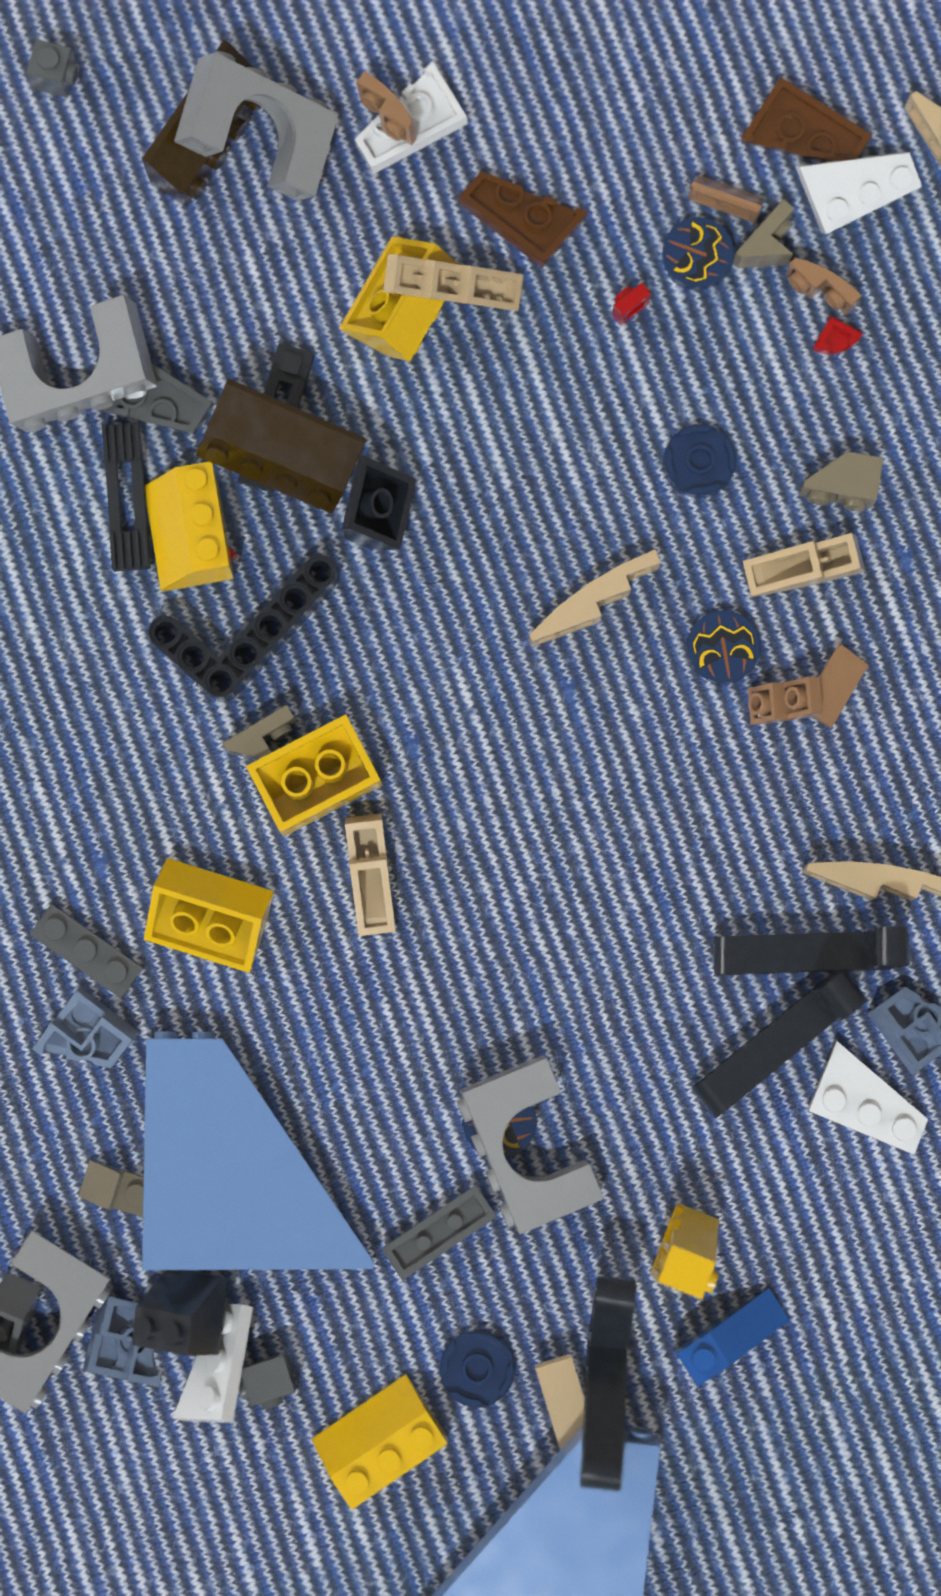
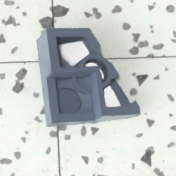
M80 987L56 1019L50 1023L32 1049L40 1054L46 1051L65 1055L66 1059L89 1060L94 1065L112 1068L140 1032Z
M904 987L867 1014L912 1075L941 1055V1007L935 1003L929 1004L924 1002L920 995Z
M107 1297L100 1309L97 1308L82 1371L160 1387L161 1378L160 1375L156 1374L152 1355L154 1349L132 1345L135 1312L138 1303Z

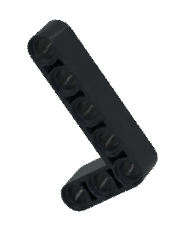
M319 554L309 558L219 657L171 616L163 615L155 618L149 626V638L159 652L217 702H229L246 687L334 590L338 583L335 563L326 555ZM317 567H326L331 571L329 579L324 582H316L311 578L313 570ZM297 593L305 596L306 603L302 608L293 610L287 607L286 603L291 595ZM268 621H277L281 624L279 634L274 637H266L262 634V627ZM164 627L176 629V636L169 643L158 641V634ZM244 648H252L256 651L255 660L247 665L239 663L237 661L238 653ZM192 651H200L204 654L203 662L194 668L186 666V656ZM220 675H227L231 678V685L224 692H216L212 688L214 679Z
M908 926L877 927L863 932L713 937L714 975L835 972L843 969L844 971L889 970L911 965Z
M844 969L831 973L701 1079L691 1090L714 1118L719 1117L832 1023L843 1021L868 1001L867 997Z
M597 1276L586 1351L580 1488L618 1492L621 1490L624 1459L627 1348L636 1298V1280L605 1276Z

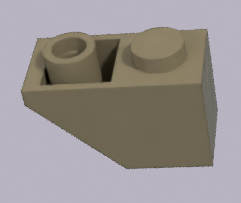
M847 451L806 479L800 488L799 496L807 497L809 503L816 505H829V502L844 504V509L855 512H863L866 508L871 509L877 501L884 458Z

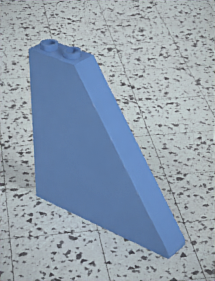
M154 1032V1039H146L142 1270L373 1269V1260L224 1040L215 1039L214 1032H193L192 1039H177V1032Z
M581 1426L431 1596H643L661 1448L659 1435L653 1434L652 1430L643 1427H632L629 1431H624L623 1476L620 1492L580 1488L583 1426Z

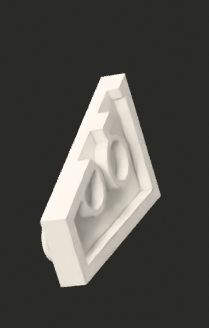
M433 61L424 69V74L413 85L410 83L401 92L402 97L399 99L413 122L416 141L413 145L403 140L395 141L387 136L382 129L379 115L354 139L357 149L372 174L468 124L466 114Z
M908 152L795 166L820 231L823 234H828L922 187L911 155Z
M838 1041L834 1042L807 1111L910 1154H915L928 1119Z
M225 1304L219 1355H199L196 1357L173 1419L192 1422L233 1423L253 1307L243 1304Z

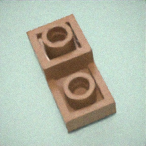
M364 71L356 82L361 103L368 110L374 113L379 112L382 129L387 136L395 141L403 140L413 145L416 141L413 122L407 110L390 89Z
M799 258L793 259L789 264L786 275L788 276L789 284L797 293H805L812 299L822 290L824 292L823 297L828 305L836 311L840 309L846 316L857 307L862 295L838 275L820 265Z
M809 676L784 683L772 682L748 688L751 725L783 722L823 714L820 677Z

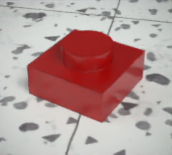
M640 283L634 289L631 286L626 287L614 298L615 304L613 305L612 316L620 326L649 305L651 292L643 283Z

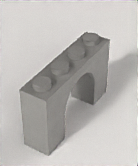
M216 51L199 58L197 61L174 142L205 157L223 152L235 110L243 100L254 102L268 112L278 132V150L267 187L299 201L316 196L339 114L327 109V105L318 99L305 98L297 94V90L293 86L285 83H276L266 78V74L263 71L253 67H244L236 63L232 55Z
M121 295L90 306L99 341V359L89 378L72 388L58 389L50 384L44 372L35 336L23 329L0 336V388L9 423L25 432H35L45 428V423L56 419L58 421H69L77 418L81 411L90 408L92 410L106 409L113 405L112 401L124 397L126 399H136L146 395V390L157 387L136 303L125 295Z
M538 1056L459 1089L463 1099L456 1101L464 1121L472 1120L477 1134L471 1136L479 1158L485 1155L491 1169L485 1171L493 1193L500 1190L505 1204L499 1208L508 1228L514 1226L521 1235L604 1199L591 1165L585 1159L540 1177L520 1174L512 1169L506 1161L503 1152V1135L510 1120L521 1110L561 1094L549 1061L545 1056Z
M33 1230L29 1232L10 1263L44 1284L53 1292L59 1304L60 1319L54 1336L42 1348L26 1354H13L0 1349V1399L25 1414L30 1406L37 1409L48 1391V1388L43 1386L51 1372L55 1375L60 1373L70 1356L65 1353L72 1339L77 1342L80 1341L91 1323L85 1318L93 1306L100 1309L111 1291V1288L106 1286L110 1280L107 1276Z

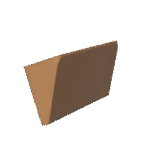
M696 175L693 180L688 197L690 201L753 223L757 222L764 202L763 197L701 175Z
M841 644L837 645L819 675L823 714L811 716L829 728L833 727L868 667V664Z

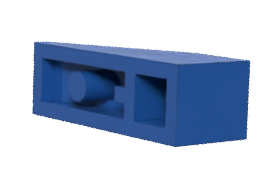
M768 1287L674 1348V1351L695 1384L700 1386L732 1365L790 1320Z

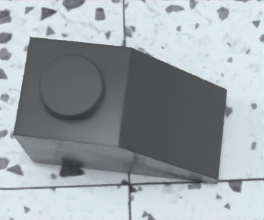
M9 1273L5 1274L0 1283V1349L18 1354L36 1311L41 1286Z

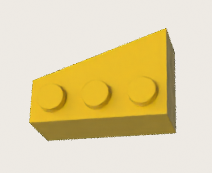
M676 1203L650 1271L654 1279L659 1283L699 1299L703 1298L705 1292L711 1293L719 1271H716L714 1268L717 1255L719 1219Z

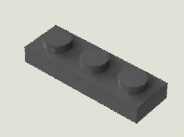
M53 904L49 906L30 933L32 937L120 999L124 998L144 969Z
M474 1185L381 1249L403 1281L495 1219L497 1215L477 1185Z

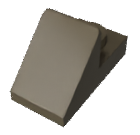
M783 199L736 252L733 265L738 269L789 265L793 253L779 241L793 226L790 219L795 208Z
M285 705L223 742V745L231 755L258 760L272 753L265 741L272 738L275 742L284 738L293 731L291 726L297 722L288 706Z
M90 1160L78 1197L108 1210L115 1208L143 1217L144 1176Z

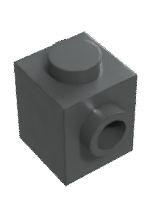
M36 39L26 74L33 90L68 98L71 86L76 83L78 78L79 63L76 62L71 48Z
M286 1352L243 1365L239 1393L242 1400L248 1398L251 1407L260 1404L262 1410L278 1406L284 1403L283 1396L295 1393L297 1390Z

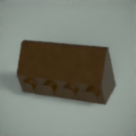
M225 40L222 41L216 50L232 55L235 58V62L244 67H253ZM187 92L142 158L150 184L185 207L189 205L192 199L197 200L205 190L207 185L206 178L212 169L216 171L221 167L227 155L226 149L232 140L238 141L247 126L245 121L252 111L257 112L261 108L260 105L243 100L233 115L223 152L205 157L174 142L188 96Z
M228 378L196 456L238 473L247 479L275 489L282 494L310 504L317 509L333 514L344 493L366 438Z

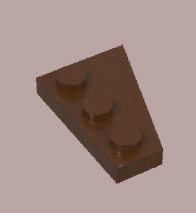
M780 77L741 137L740 142L827 163L830 161L858 159L871 140L872 135Z
M482 171L459 195L457 202L542 269L588 215L586 210L578 207L573 210L557 204L558 200L546 195L544 198L523 191L522 186Z

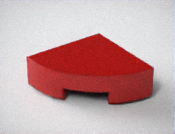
M831 316L812 350L826 355L839 354L852 348L859 341L863 333Z

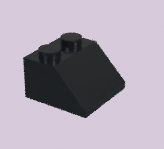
M364 455L358 456L342 526L344 539L370 550H400L416 479Z
M165 1270L136 1306L132 1345L185 1356L219 1355L228 1277L189 1270Z

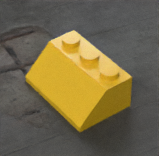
M392 236L339 329L388 357L410 362L414 354L419 350L421 342L431 324L437 319L444 300L383 292L388 254L453 264L458 263L435 243Z
M203 462L175 467L145 485V496L161 592L234 579L218 479L213 463Z
M346 714L246 766L283 837L382 786L381 780Z
M167 858L153 886L143 940L250 973L268 920L274 891Z
M407 1374L311 1438L331 1480L351 1510L448 1444V1436Z

